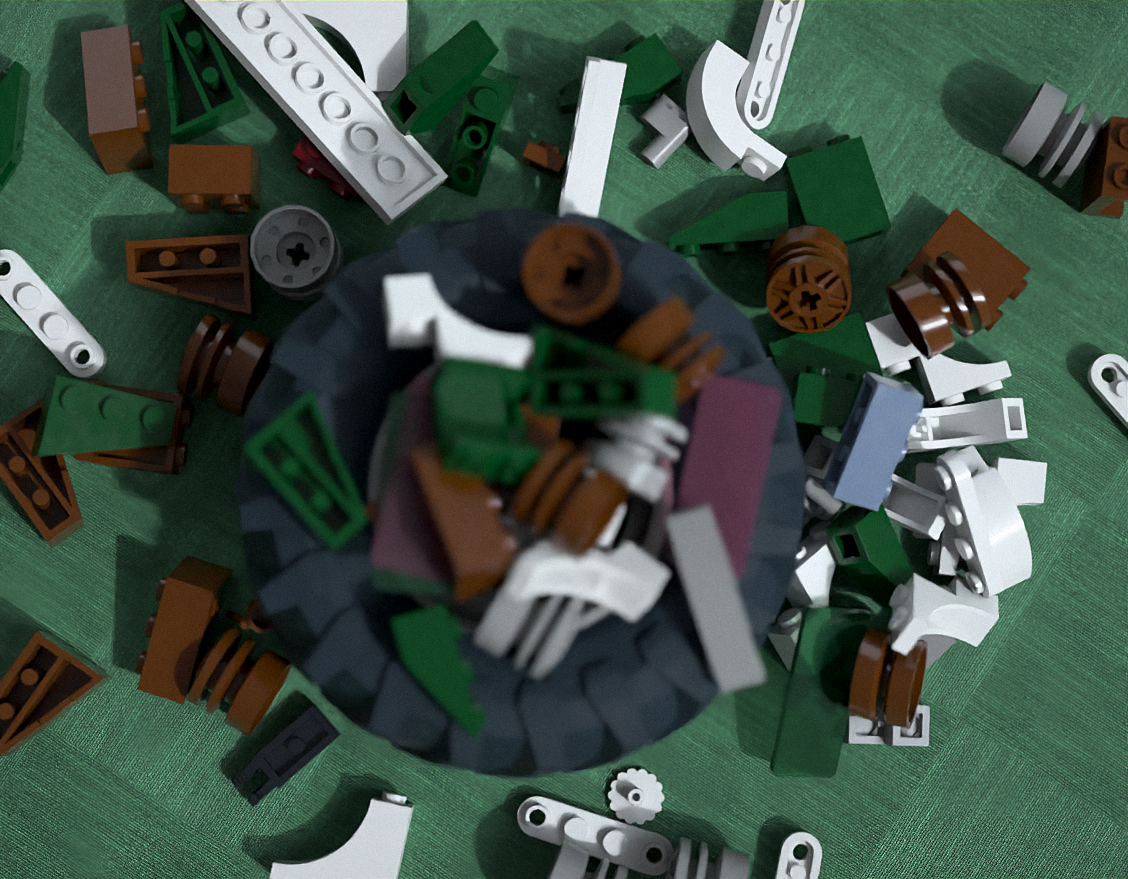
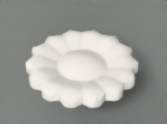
M630 768L627 773H619L617 780L611 782L612 790L608 792V798L611 800L610 808L616 811L617 818L625 819L628 824L636 822L641 825L646 820H653L655 813L661 811L660 803L664 800V795L661 792L663 787L661 783L656 781L654 774H648L645 769L637 771L634 768Z

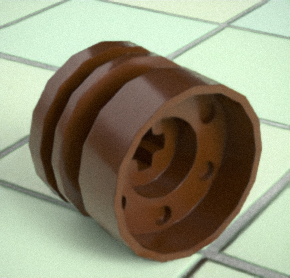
M561 224L545 230L532 242L524 259L523 278L532 300L549 320L565 327H585L600 321L614 308L621 293V272L611 245L598 231L582 224ZM574 271L578 276L584 274L581 277L583 285L580 288L575 289L572 284L566 285L569 282L567 277L569 272Z
M804 225L791 228L776 237L769 247L765 264L766 303L770 314L781 326L800 333L812 334L821 332L841 322L850 309L852 298L850 258L846 245L835 233L823 227Z
M948 250L936 257V264L928 261L922 266V273L926 284L917 275L910 272L885 287L889 305L899 325L917 351L928 360L954 345L951 327L960 336L967 338L974 334L973 327L981 330L991 324V314L977 281L962 261Z
M678 295L672 297L649 314L613 348L616 351L675 372V404L683 403L713 377L718 365L728 355V352L721 344L711 349L705 355L701 353L713 339L710 331L704 332L692 340L686 336L695 324L697 316Z
M207 314L189 339L182 355L177 377V392L188 396L196 388V400L203 402L217 388V408L242 418L246 415L247 407L267 374L274 351V339L249 329L245 331L237 343H234L235 323L228 321L220 328V317Z
M563 440L549 451L535 471L528 476L514 506L512 518L522 526L532 521L531 531L537 536L544 534L556 523L557 526L551 542L552 546L578 563L594 549L609 529L622 508L631 485L629 481L606 466L599 468L588 479L585 478L591 463L590 456L583 452L575 457V446L567 440Z
M231 627L221 640L211 647L195 674L194 684L188 695V701L197 706L211 692L212 694L205 711L213 714L226 701L230 706L224 723L244 735L250 736L272 705L292 668V664L288 659L271 649L263 653L256 662L253 661L251 657L256 640L248 638L237 651L236 648L240 642L242 632Z

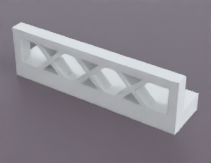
M586 56L557 208L558 217H563L564 212L598 217L625 78L626 63Z

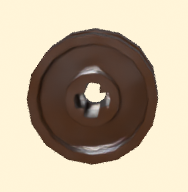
M868 629L861 643L854 668L849 703L850 716L873 721L881 712L884 704L883 713L886 724L909 729L913 723L923 687L928 642L918 639L907 655L897 650L894 653V649L891 648L892 635L890 633Z

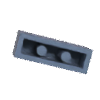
M870 372L866 373L822 483L823 487L833 498L878 511L882 500L889 496L892 488V475L897 462L900 463L904 459L907 452V438L913 425L918 423L923 412L922 401L924 397L912 386Z

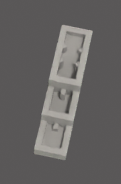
M709 503L666 515L667 525L689 598L722 693L765 681V671L751 636V625L737 590V579Z

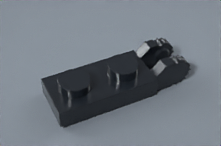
M315 703L252 757L253 761L238 773L231 782L237 788L249 781L259 768L265 772L270 780L262 787L257 788L247 800L254 807L276 787L278 789L281 788L342 734Z

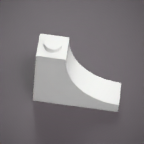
M290 0L312 26L333 34L347 45L363 69L365 84L382 103H384L399 82L408 75V0Z
M383 791L382 798H372L364 821L349 841L331 853L318 858L301 861L277 859L273 862L269 879H398L414 805L406 804L407 796Z

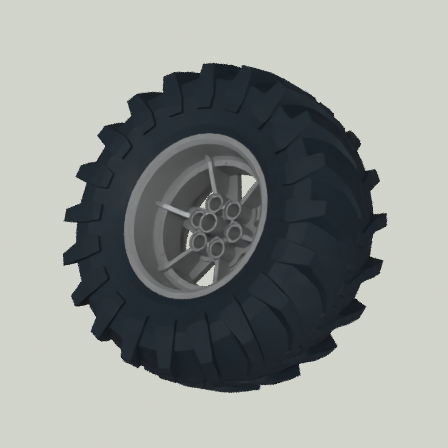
M505 207L477 212V218L432 221L410 229L394 238L395 244L393 246L349 263L324 287L323 291L327 295H323L319 301L286 328L271 357V360L276 364L271 365L266 377L247 407L242 429V443L248 444L301 398L313 390L324 421L331 432L336 449L344 467H346L364 510L409 469L410 453L412 450L426 446L430 441L432 443L437 442L428 385L429 380L438 368L434 344L416 347H390L383 309L385 278L429 275L436 294L451 312L463 321L488 332L506 336L531 337L533 344V325L563 330L611 349L649 314L672 297L678 295L697 316L695 324L686 336L692 340L696 336L710 331L713 339L701 353L705 355L711 349L721 344L728 352V355L718 365L713 377L683 403L675 404V419L670 420L688 432L683 445L663 440L662 443L679 453L675 461L655 457L653 464L669 475L657 503L629 494V510L626 525L619 544L615 549L616 551L628 541L670 571V574L652 605L633 621L602 603L583 597L586 600L581 607L579 626L559 661L549 668L538 681L529 676L539 659L532 653L528 654L519 670L514 667L515 658L520 648L518 645L511 643L502 655L496 657L473 643L505 585L496 588L492 596L483 592L481 595L478 594L455 602L451 591L455 587V580L440 565L422 579L368 520L366 526L331 556L244 458V453H242L234 496L237 522L241 531H246L242 536L249 584L261 609L267 615H271L268 622L285 655L308 682L320 687V694L349 722L376 738L390 741L391 746L442 768L474 770L475 774L506 778H536L552 775L557 772L569 774L618 762L639 751L641 747L645 745L650 747L685 727L714 701L717 694H722L689 598L667 525L666 515L709 503L737 579V590L751 625V636L757 652L769 632L770 623L774 622L795 574L799 555V538L801 537L807 485L804 458L798 444L794 411L789 392L779 371L768 360L750 321L730 298L719 290L715 292L695 268L681 255L649 239L644 243L603 218L564 212L563 217H557L520 207ZM561 224H582L598 231L611 245L621 272V293L614 308L600 321L585 327H565L549 320L532 300L523 278L524 259L532 242L545 230ZM574 271L567 274L569 282L566 285L572 284L575 289L580 288L583 285L581 277L584 274L578 276ZM561 419L559 420V426H558V433H557L556 445L559 443V433H560V421H561ZM480 477L484 488L492 487L498 501L499 512L506 515L509 506L501 504L497 479ZM595 546V548H597V549H598L599 551H601L603 554H604L607 550H611L612 552H615V551H613L609 546H608L607 549H604V548ZM510 572L508 573L507 581L511 576ZM563 594L556 606L566 611L575 595ZM445 605L447 614L456 612L463 638L455 640L459 657L469 656L475 677L474 682L467 683L472 701L481 699L487 720V725L479 727L482 736L472 738L404 663L392 619Z

